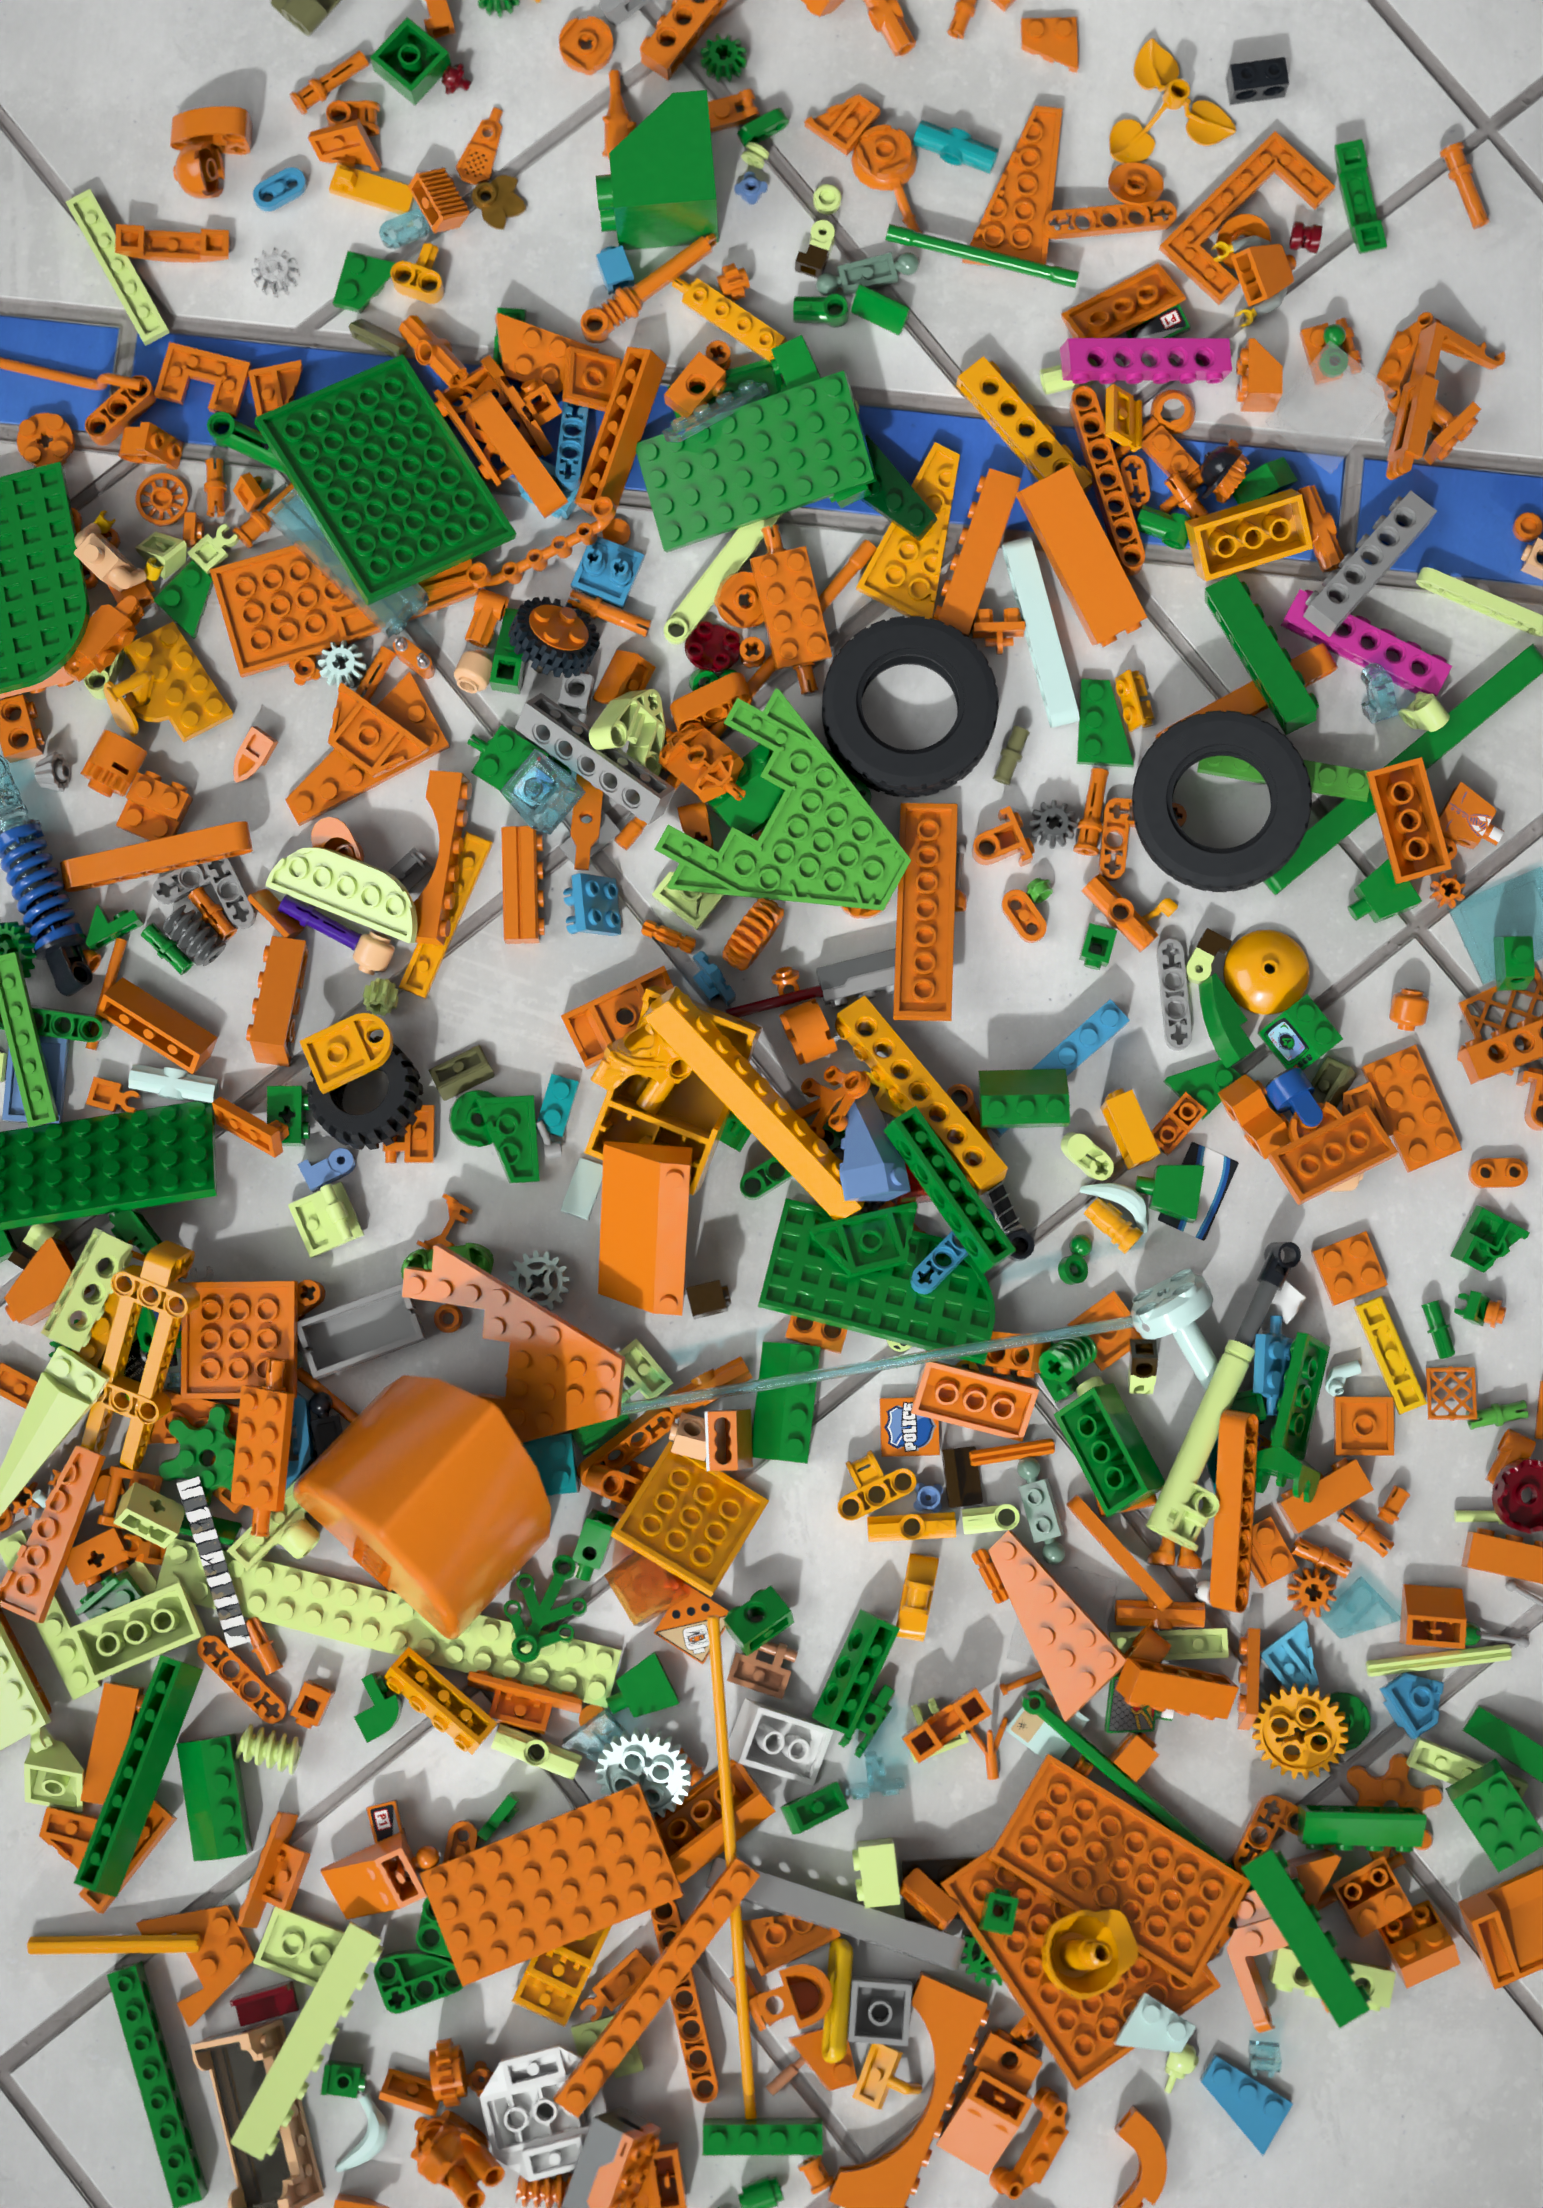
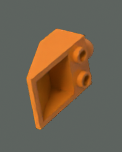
M399 1832L321 1868L320 1872L343 1915L348 1920L401 1909L427 1897L419 1873L422 1872L421 1868L428 1870L435 1867L439 1862V1853L432 1846H423L417 1851L416 1857H414L402 1832ZM406 1871L408 1872L409 1877H405Z

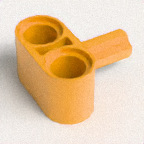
M424 243L416 264L399 261L393 265L390 274L394 288L398 293L428 304H435L442 300L445 292L440 275L432 270L439 251L438 247L431 243ZM408 274L411 276L406 282L398 281L401 275ZM430 283H434L437 285V287L432 291H426L424 289L425 286Z

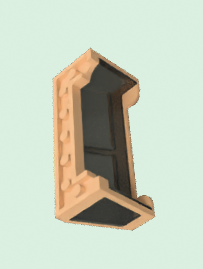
M282 2018L211 2036L191 2045L193 2061L201 2071H210L237 2188L229 2196L228 2208H302L324 2196L302 2100L295 2098L290 2108L295 2112L287 2127L280 2126L275 2135L280 2140L271 2156L265 2154L261 2161L230 2144L287 2038Z

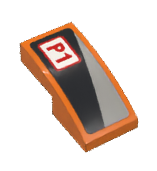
M397 1800L366 1807L375 1843L399 1832H402L407 1842Z

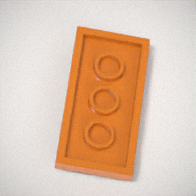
M1416 1045L1361 1068L1367 1083L1371 1082L1392 1130L1393 1135L1391 1137L1407 1173L1462 1150Z

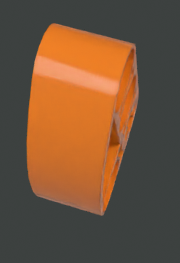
M231 106L204 107L182 112L172 117L170 146L175 150L181 151L188 144L211 141L213 143L210 145L212 149L218 148L220 154H249L252 137L250 115L243 108Z

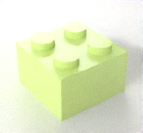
M892 1837L857 1841V1849H852L854 1871L860 1870L861 1879H855L858 1901H864L865 1908L901 1904Z

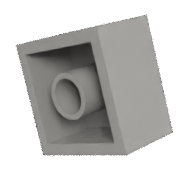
M852 1975L848 2042L908 2046L912 1995L911 1980Z

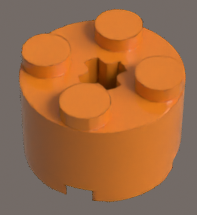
M815 998L783 1011L779 1015L782 1027L788 1041L792 1044L799 1065L811 1063L838 1051L834 1038L831 1039L830 1037L831 1033L827 1021Z

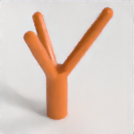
M1003 1717L994 1742L993 1731H987V1746L973 1727L967 1730L985 1754L988 1780L999 1779L997 1750L1008 1722L1007 1717Z

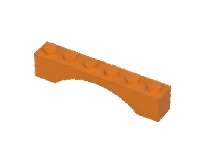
M430 770L425 798L430 804L438 824L439 854L435 870L428 885L413 902L417 913L418 927L415 943L444 945L445 938L450 934L451 924L448 918L450 909H453L455 904L453 887L454 882H457L459 878L458 854L463 852L462 829L467 825L468 812L466 804L467 799L469 800L472 795V784L463 773Z

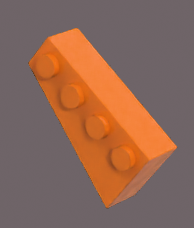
M272 936L270 946H265L263 962H266L264 972L260 971L258 976L260 994L259 998H254L252 1005V1014L255 1015L254 1022L248 1025L246 1040L250 1041L257 1063L290 1067L292 1057L289 1056L287 1047L288 1042L294 1043L296 1033L294 1031L295 1019H292V1016L299 1014L300 993L297 992V989H303L309 953L305 940Z

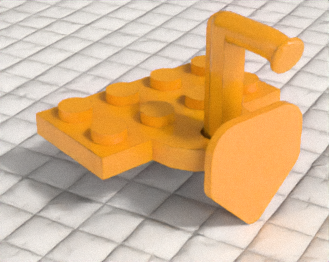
M174 622L125 646L124 652L137 671L130 678L116 685L111 681L106 682L104 685V694L117 726L132 737L138 734L137 718L157 723L169 720L184 743L233 717L230 707Z

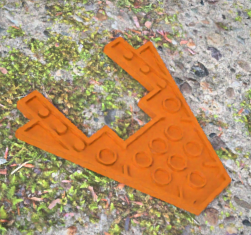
M442 1244L434 1245L432 1270L410 1266L404 1268L402 1297L484 1309L482 1338L510 1343L506 1396L480 1393L478 1397L493 1403L501 1411L520 1443L620 1416L625 1369L624 1356Z

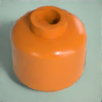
M1401 988V992L1393 995L1389 1018L1391 1021L1398 1023L1397 1029L1415 1031V1026H1423L1426 1023L1429 999L1423 996V991Z

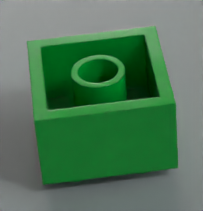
M408 17L370 56L374 72L414 106L442 78L446 68L452 66L449 52Z

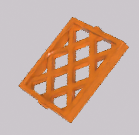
M1449 1366L1448 1368H1426L1428 1420H1477L1475 1367ZM1435 1372L1447 1373L1441 1381L1433 1374ZM1467 1372L1468 1375L1461 1381L1454 1373ZM1450 1377L1458 1383L1452 1391L1444 1384ZM1470 1377L1472 1390L1464 1384ZM1430 1378H1432L1437 1383V1385L1432 1390L1430 1385ZM1440 1387L1448 1393L1442 1401L1434 1394ZM1460 1387L1469 1393L1463 1400L1455 1394ZM1451 1396L1459 1403L1453 1410L1445 1404ZM1431 1397L1438 1403L1433 1410L1431 1409ZM1471 1397L1473 1410L1466 1404ZM1442 1406L1449 1414L1436 1415L1435 1412ZM1463 1406L1470 1414L1457 1415L1456 1412Z

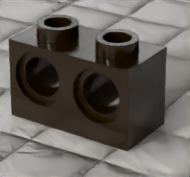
M720 1280L686 1288L694 1320L727 1312L726 1305L732 1304L728 1286H721Z

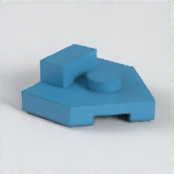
M704 951L695 954L693 960L701 971L693 976V980L709 1001L720 995L726 1005L729 1006L736 1000V994L730 985L725 984L726 980L715 963L710 964L708 961L709 957Z
M1405 1672L1379 1688L1386 1699L1383 1704L1398 1728L1403 1727L1410 1739H1416L1438 1723L1440 1712L1438 1707L1440 1695L1443 1693L1444 1682L1422 1678Z

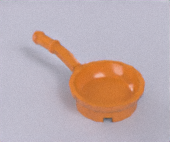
M885 124L873 126L863 133L860 141L853 149L851 158L853 173L861 183L871 189L894 191L897 204L903 216V223L906 224L907 228L923 233L916 222V216L912 213L903 189L904 184L910 180L916 170L917 155L915 148L911 144L909 137L901 129L898 128L897 131L896 129H891V125Z

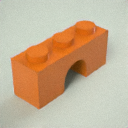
M973 1687L901 1737L917 1762L921 1763L943 1748L951 1739L965 1730L971 1729L993 1713L978 1690Z

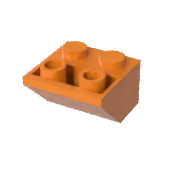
M1249 338L1245 348H1241L1240 358H1237L1236 374L1241 375L1240 385H1237L1236 402H1241V412H1275L1283 394V366L1255 338Z
M1403 1584L1399 1643L1465 1649L1467 1619L1462 1589Z
M1383 1855L1331 1884L1343 1913L1354 1933L1360 1938L1413 1910Z
M1429 1899L1413 1906V1910L1377 1929L1390 1959L1406 1988H1410L1460 1964L1455 1943Z

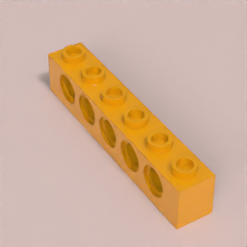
M983 356L958 376L956 384L958 389L1038 481L1051 475L1058 469L1071 465L1084 493L1086 494L1090 491L1093 482L1090 472L1083 465L1079 466L1073 460L1074 455L1065 444L1060 445L1054 438L1056 435L1053 429L1045 423L1043 425L1036 417L1038 414L1030 403L1027 402L1025 404L1021 400L1015 385L1010 381L1007 383L1002 378L1001 370L993 361L989 362ZM985 386H993L997 392L995 394H987L983 388ZM1009 406L1015 410V413L1013 415H1005L1001 409ZM1023 427L1030 428L1033 434L1031 436H1023L1019 429ZM1046 448L1052 455L1042 457L1037 453V450Z

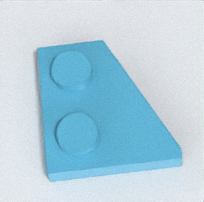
M1301 1620L1260 1652L1262 1660L1288 1692L1291 1691L1293 1683H1296L1298 1691L1303 1690L1305 1683L1308 1684L1309 1691L1319 1684L1313 1662V1651L1308 1637V1626L1305 1620Z

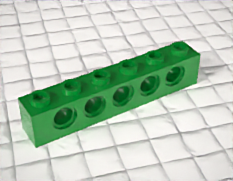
M917 1106L893 1119L883 1131L981 1273H986L1014 1253L1016 1249Z

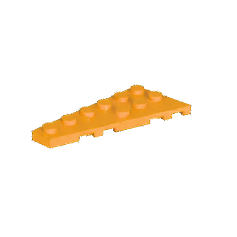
M936 442L934 443L911 487L936 515L937 521L921 541H918L891 522L856 586L857 591L907 617L911 615L923 616L929 620L933 618L960 454Z

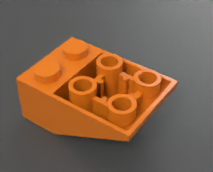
M977 2067L936 2146L984 2174L989 2175L1033 2103L1031 2094H1024Z
M679 2142L659 2145L655 2154L651 2156L648 2165L650 2168L649 2175L645 2182L641 2184L638 2193L640 2200L636 2208H687L688 2201Z

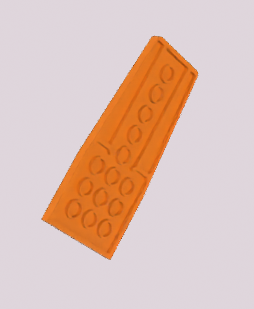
M326 539L288 546L210 569L241 678L288 665L300 657L322 655L323 649L332 651L331 642H335L338 648L342 640H346L348 644L476 596L480 591V588L474 587L466 577L467 569L473 564L472 559H469L367 606Z

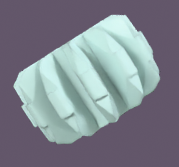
M342 640L339 648L335 642H331L332 651L323 649L322 654L325 658L318 660L319 666L323 667L319 673L322 678L328 677L326 682L329 686L337 682V687H339L341 682L343 684L347 682L352 688L355 686L352 679L356 678L361 681L363 676L359 671L367 670V665L362 662L365 659V655L363 652H358L356 644L348 648L346 640ZM344 660L346 668L340 669L339 662Z

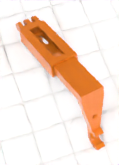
M1435 322L1420 331L1410 381L1403 386L1387 458L1386 476L1389 480H1394L1411 471L1414 460H1418L1423 456L1439 380L1435 379L1440 351L1442 350L1470 360L1490 370L1504 363V351L1492 359L1485 354V348L1487 347L1485 342L1477 346L1439 322Z

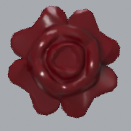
M464 64L448 66L443 72L441 83L445 85V93L447 95L453 94L459 88L465 91L469 89L471 81L464 78Z

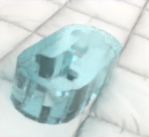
M415 209L384 222L380 227L379 234L385 247L397 249L425 237L430 232L431 227L422 211ZM419 219L422 222V228L417 229L416 226H413V220ZM393 229L397 236L396 239H391L388 233L389 230Z

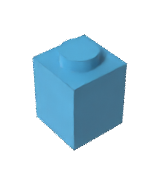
M609 246L602 249L599 254H596L597 265L608 295L615 293L618 287L622 289L625 286H635L634 275L623 246Z

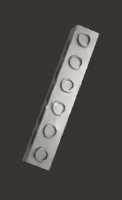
M1411 490L1404 498L1399 496L1389 508L1391 513L1387 517L1382 515L1372 527L1375 531L1371 536L1366 533L1357 543L1356 548L1358 550L1353 555L1349 552L1339 564V567H1341L1339 572L1336 574L1332 571L1322 583L1324 586L1323 590L1320 593L1315 590L1305 602L1308 608L1303 617L1328 637L1337 630L1426 529L1435 516L1437 510ZM1398 522L1403 523L1406 527L1399 525ZM1380 540L1387 542L1389 545L1383 544ZM1364 559L1369 560L1372 564L1366 563ZM1347 578L1353 579L1356 583L1349 582ZM1330 597L1336 598L1339 603L1332 601Z
M540 693L525 702L515 729L528 740L539 745L549 755L557 758L568 766L571 771L578 773L595 788L603 791L616 803L628 809L638 819L647 824H651L665 813L675 791L674 787L619 748L594 749L589 741V731L591 728L544 694Z

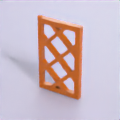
M1535 968L1534 980L1536 988L1534 993L1527 990H1514L1511 992L1507 1005L1491 1000L1493 994L1498 992L1496 991V986L1458 1003L1474 1038H1482L1480 1030L1483 1024L1497 1030L1505 1028L1510 1012L1525 1017L1524 1020L1533 1017L1535 1022L1543 1019V1015L1539 1017L1532 1015L1536 1000L1543 1002V980L1537 968ZM1516 993L1532 998L1527 1012L1512 1007ZM1478 1000L1484 1002L1480 1018L1471 1015L1467 1005ZM1489 1005L1505 1010L1500 1025L1485 1020ZM1515 1027L1513 1029L1508 1028V1031L1515 1030L1518 1027Z

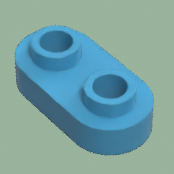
M290 167L257 184L253 191V198L257 207L263 211L271 212L300 197L307 187L304 174L299 169ZM291 182L298 183L295 188L288 187ZM266 196H273V199L271 201H264V198Z

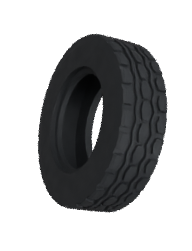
M923 616L892 617L887 621L881 620L873 623L871 627H865L853 636L854 638L849 639L840 649V653L835 656L823 686L822 724L832 753L840 760L847 771L865 783L868 788L877 792H885L887 795L897 797L899 795H905V797L927 796L939 793V790L942 789L946 790L957 784V781L963 780L973 771V768L978 765L985 755L997 722L999 708L998 688L995 684L996 679L992 668L989 667V662L983 652L977 649V645L968 636L962 635L960 630L951 625L947 626L944 622L930 618V620L925 619ZM912 664L933 670L948 683L955 696L957 718L953 727L946 736L929 747L917 750H904L892 747L881 741L871 731L863 716L861 702L869 684L883 671L898 665Z
M1221 710L1209 711L1205 714L1199 713L1186 718L1182 722L1179 721L1153 742V745L1142 758L1134 779L1132 810L1135 828L1141 844L1152 861L1174 880L1195 889L1212 892H1234L1266 881V879L1272 877L1289 862L1299 848L1308 828L1312 809V788L1307 767L1298 750L1284 733L1282 734L1279 732V729L1267 721L1264 722L1261 718L1253 715L1241 714V712L1226 710V712H1221ZM1231 756L1241 759L1253 766L1267 784L1271 800L1269 816L1262 829L1244 844L1225 849L1201 845L1187 836L1176 821L1172 807L1175 787L1188 768L1205 758Z

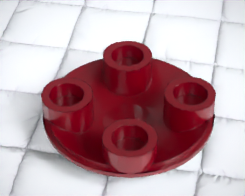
M702 621L686 639L685 653L688 660L701 670L712 672L725 671L731 668L740 657V637L737 632L729 630L724 626Z

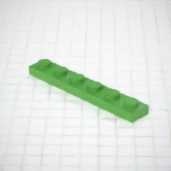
M1213 756L1199 761L1198 773L1266 784L1261 774L1253 766L1235 757ZM1303 760L1311 781L1312 793L1367 802L1370 786L1366 772L1370 771Z
M13 952L0 955V1013L28 1127L59 1121L19 953Z

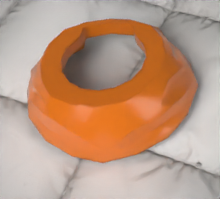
M1173 389L1158 394L1152 402L1150 412L1151 418H1155L1170 434H1180L1188 430L1195 420L1196 413L1190 397L1182 391ZM1171 399L1179 400L1184 405V414L1177 420L1167 422L1160 415L1163 405Z

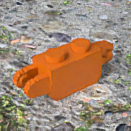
M126 596L115 608L110 604L101 605L89 618L81 643L64 667L69 676L80 682L93 670L101 673L114 662L115 657L125 646L131 644L134 636L138 633L135 626L140 622V619H143L142 617L145 613L136 596Z

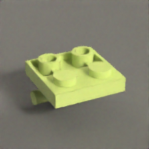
M342 1182L334 1185L327 1184L321 1187L320 1191L288 1204L310 1258L364 1236V1232Z

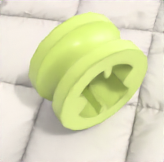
M747 143V151L742 153L741 158L750 166L762 169L765 165L763 160L769 157L768 151L756 143Z

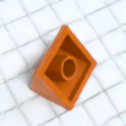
M1328 1849L1287 1860L1290 1865L1289 1870L1292 1879L1297 1877L1306 1891L1302 1897L1308 1906L1313 1903L1316 1907L1341 1860V1857Z

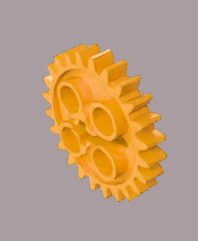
M1293 1683L1291 1691L1288 1692L1282 1685L1279 1696L1271 1691L1269 1695L1271 1702L1266 1699L1261 1701V1706L1264 1710L1258 1709L1259 1719L1254 1721L1252 1727L1259 1730L1253 1732L1252 1739L1261 1740L1256 1744L1255 1750H1265L1261 1760L1264 1761L1271 1758L1270 1769L1272 1770L1278 1765L1281 1766V1776L1287 1770H1290L1292 1772V1779L1297 1777L1298 1772H1302L1304 1779L1308 1780L1309 1771H1313L1318 1778L1320 1777L1321 1767L1330 1772L1331 1765L1329 1761L1336 1764L1339 1763L1340 1758L1336 1753H1345L1346 1748L1340 1743H1348L1349 1736L1343 1734V1732L1348 1731L1349 1725L1340 1722L1345 1719L1346 1714L1345 1712L1336 1713L1339 1708V1702L1329 1704L1330 1693L1323 1697L1319 1696L1320 1687H1317L1312 1693L1309 1692V1686L1305 1683L1303 1690L1298 1691L1296 1683ZM1308 1707L1313 1709L1316 1715L1313 1718H1306L1300 1711ZM1279 1717L1284 1718L1289 1725L1285 1728H1279L1273 1723V1720ZM1321 1721H1323V1722L1325 1723V1725H1323V1726H1322V1725H1317V1726H1315L1318 1722H1321ZM1299 1727L1301 1731L1306 1730L1305 1735L1301 1736L1300 1732H1295V1728ZM1323 1735L1328 1742L1324 1745H1318L1313 1742L1312 1737ZM1277 1737H1285L1281 1741L1276 1740ZM1292 1744L1297 1746L1300 1752L1296 1755H1291L1286 1752L1285 1747Z

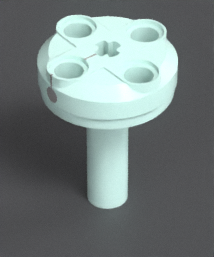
M1185 1269L1137 1294L1132 1299L1133 1307L1130 1313V1320L1136 1331L1144 1339H1156L1172 1334L1206 1392L1218 1365V1360L1195 1320L1211 1306L1213 1296L1203 1276L1194 1274L1191 1269Z

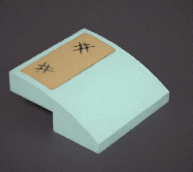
M1039 1683L1035 1690L1039 1691L1044 1696L1046 1704L1062 1717L1052 1692ZM1028 1698L1031 1708L1039 1706L1038 1698ZM1023 1707L1005 1730L1042 1759L1047 1754H1050L1061 1761L1071 1747L1064 1738L1039 1716L1029 1714ZM1077 1712L1068 1723L1081 1733L1090 1720L1080 1712Z

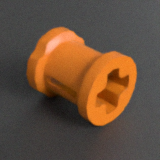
M720 340L709 343L705 351L706 357L723 370H728L731 364L729 346ZM719 354L723 355V357H719L718 360H714L713 358H717Z
M757 637L744 639L740 645L742 664L748 668L759 667L763 664L765 660L764 643ZM757 649V656L755 654H752L750 657L747 656V650L753 651Z
M813 2155L797 2166L800 2172H804L810 2183L812 2194H817L834 2183L833 2176L828 2175L821 2162L822 2155Z

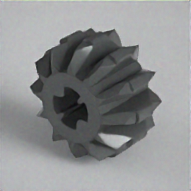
M1052 800L1051 808L1045 802H1042L1040 804L1041 811L1033 810L1032 815L1035 819L1029 821V826L1037 828L1031 833L1032 838L1042 836L1039 841L1040 846H1043L1045 841L1048 840L1050 841V849L1055 848L1056 841H1058L1060 846L1064 847L1066 846L1065 837L1071 840L1074 838L1075 834L1071 830L1076 829L1078 823L1070 821L1076 815L1074 811L1065 813L1068 804L1063 803L1061 808H1057V800ZM1055 819L1058 821V825L1052 830L1048 825L1049 822Z

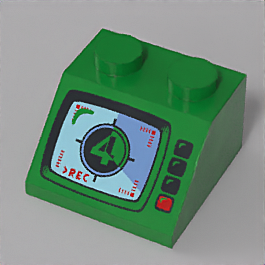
M1308 994L1257 1033L1286 1070L1293 1067L1305 1070L1343 1040Z

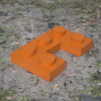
M169 342L154 395L156 398L183 405L190 379L214 384L208 406L209 411L213 413L226 412L233 418H237L249 378L248 370H251L252 365L250 362Z

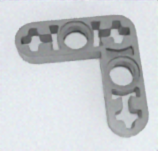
M228 858L219 861H224V864L221 865L224 874L227 876L231 873L232 876L221 879L215 869H210L214 866L212 861L177 869L159 878L153 884L152 892L154 897L160 903L167 905L187 897L194 889L200 886L205 888L212 884L229 920L235 927L247 929L256 920L255 910L247 900L248 896ZM196 871L200 876L198 883L192 886L185 884L184 876L186 873ZM178 877L179 883L184 888L183 891L180 892V889L175 887L170 890L171 896L159 895L163 891L162 886L164 884L168 887L177 885L174 879ZM227 883L237 885L238 890L234 897L226 898L223 896L222 888ZM238 902L245 912L249 911V914L246 915L247 920L245 922H242L240 919L235 920V917L238 916V911L234 905L229 908V904Z

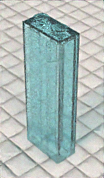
M295 488L267 513L271 523L388 638L393 634L398 635L407 626V621L414 614L417 616L422 613L427 607L428 595L418 583L367 606Z

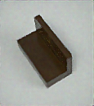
M975 1446L941 1450L948 1508L983 1503L979 1467L971 1466L969 1452L976 1450Z

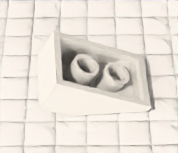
M745 1698L729 1740L730 1758L739 1764L814 1786L834 1730L775 1707Z

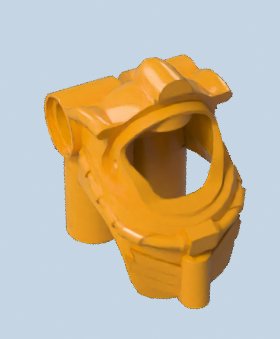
M643 1016L642 1023L637 1029L628 1032L623 1038L606 1046L604 1058L590 1079L606 1090H613L619 1087L625 1079L634 1075L626 1087V1091L638 1099L636 1104L640 1108L656 1115L674 1085L687 1078L691 1074L692 1069L652 1028Z

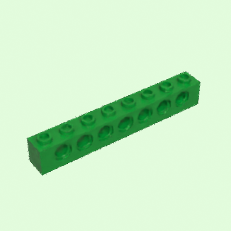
M142 1961L112 1970L107 1974V1978L173 2208H180L202 2201L209 2192Z

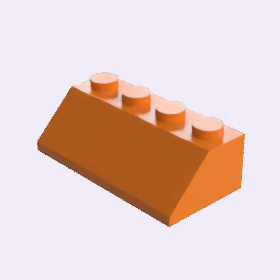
M1422 757L1366 772L1396 884L1452 869Z
M731 1759L730 1769L737 1842L776 1812V1810L744 1765ZM719 1769L689 1791L687 1795H684L682 1805L677 1804L674 1812L667 1809L665 1817L662 1818L658 1815L654 1818L681 1884L725 1851Z

